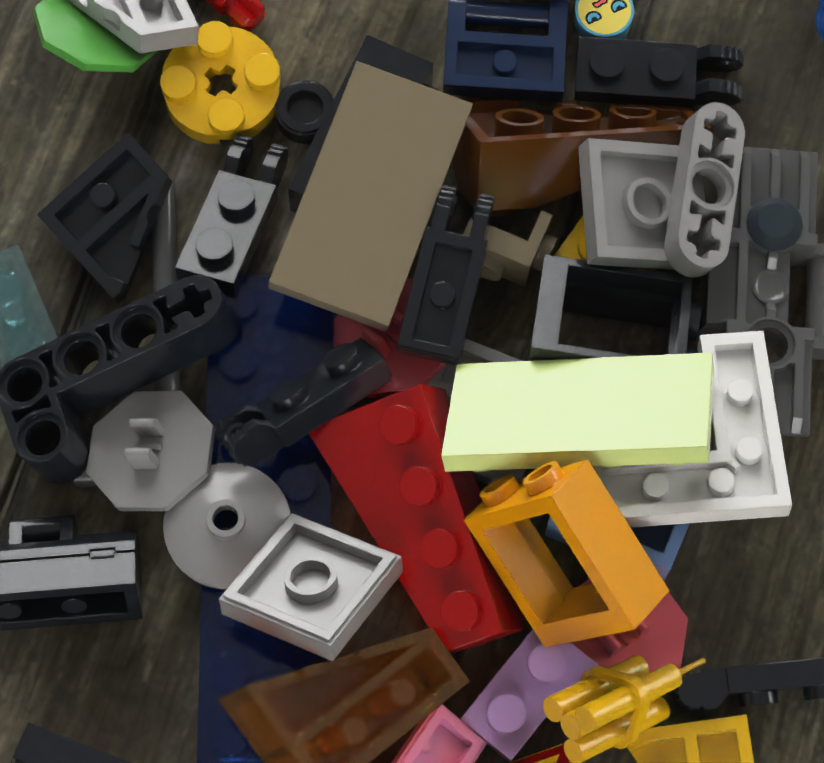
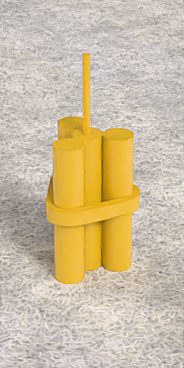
M633 655L609 668L596 666L585 671L581 676L580 682L546 697L543 701V710L551 721H560L562 731L569 738L564 743L566 757L572 763H582L612 747L624 749L634 744L641 732L666 720L670 715V708L666 700L661 696L680 687L682 675L705 664L706 660L705 658H700L680 669L668 663L649 672L645 659L639 655Z

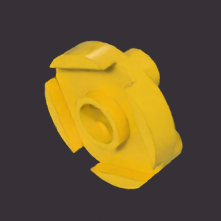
M211 21L199 28L197 45L173 48L165 60L160 79L162 94L171 120L183 133L206 144H221L220 140H232L238 134L251 138L259 134L274 118L275 104L281 92L280 66L269 46L253 33L237 27H228L220 21ZM215 75H231L232 84L236 88L233 93L230 94L224 90L220 91L216 96L209 93L211 89L210 78Z

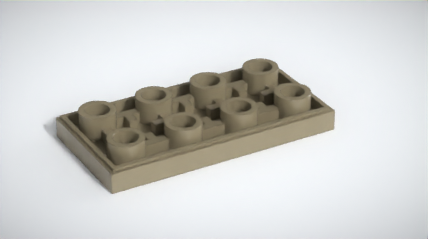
M356 61L269 279L268 289L387 332L440 194L441 187L466 126L473 103Z

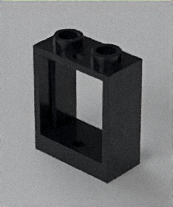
M545 254L528 361L635 356L558 344L562 311L667 327L664 355L698 353L697 350L687 349V340L696 341L702 308L701 304L691 303L693 277L631 267L587 265L585 260Z

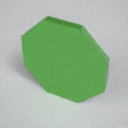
M42 0L34 7L33 16L42 47L82 71L133 73L158 52L153 51L139 54L68 0Z

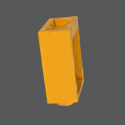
M588 459L562 467L559 466L557 461H552L535 469L527 477L515 479L513 474L504 475L491 482L480 492L479 496L483 501L464 519L467 527L545 648L635 630L670 591ZM549 513L592 584L572 587L529 518Z

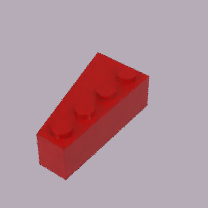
M418 384L332 418L309 433L378 547L401 556L403 573L398 579L443 652L468 650L526 629L519 606L464 522V519L483 501L479 496L480 490L473 471L445 472L441 454L450 407L445 388Z

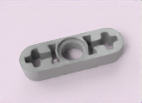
M713 102L704 105L686 120L681 131L664 250L670 265L677 272L687 277L703 276L721 264L729 252L745 140V128L738 113L723 103ZM708 124L714 126V136L722 139V141L713 148V134L709 130L704 129V127ZM710 152L709 158H702ZM694 175L705 176L713 182L717 190V201L715 204L706 203L697 197L692 185ZM701 221H708L700 227ZM697 231V244L700 248L706 250V253L701 257L696 255V245L687 241Z

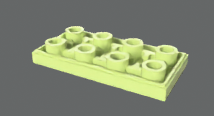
M692 353L457 364L441 454L445 472L537 469L552 461H557L559 466L562 467L586 459L589 460L592 467L602 466L606 468H616L625 465L669 464L680 466L688 463H709L714 387L713 354Z

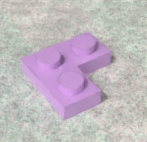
M532 629L462 716L461 720L488 742L487 745L508 762H511L547 717L543 710L544 699L580 682L581 676L585 671L599 665L572 643L545 648Z

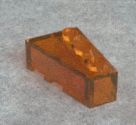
M431 627L358 650L354 653L335 658L333 661L320 662L275 678L246 685L218 700L263 763H369L470 681Z

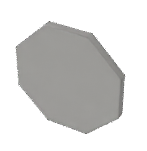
M134 391L93 426L86 473L119 511H169L210 475L216 428L182 391Z

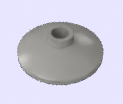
M237 463L214 464L210 467V475L169 511H165L163 520L164 539L172 560L185 575L204 586L227 590L291 513L281 489L263 472ZM230 510L237 514L238 522L235 527L230 530H220L214 525V519L221 511Z

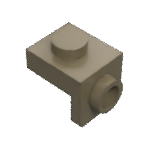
M541 211L528 241L489 225L486 237L488 249L481 277L491 281H499L502 277L527 287L534 269L542 272L544 255L553 256L558 238L549 235L553 215ZM471 217L463 235L470 236L473 223Z

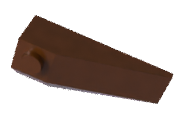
M462 98V100L473 103L452 160L457 188L473 208L481 193L495 196L492 212L494 217L510 215L513 213V209L536 208L581 190L578 147L586 139L595 138L679 145L682 127L686 120L695 112L686 106L615 103L610 106L608 114L600 113L590 107L577 105V100L557 102L554 110L520 109L521 99ZM709 124L704 127V129L712 132V127Z

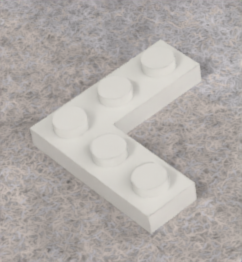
M764 331L699 336L698 353H712L714 361L711 443L713 450L710 451L709 463H688L680 466L655 464L625 465L616 468L593 467L630 527L789 516L792 500Z

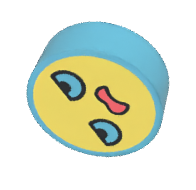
M576 0L573 15L575 28L579 35L583 37L623 39L628 34L632 25L634 5L632 0Z

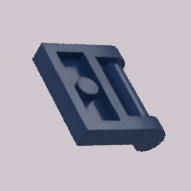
M449 0L443 93L458 96L562 102L568 0H550L549 5ZM465 24L547 29V36L465 31Z

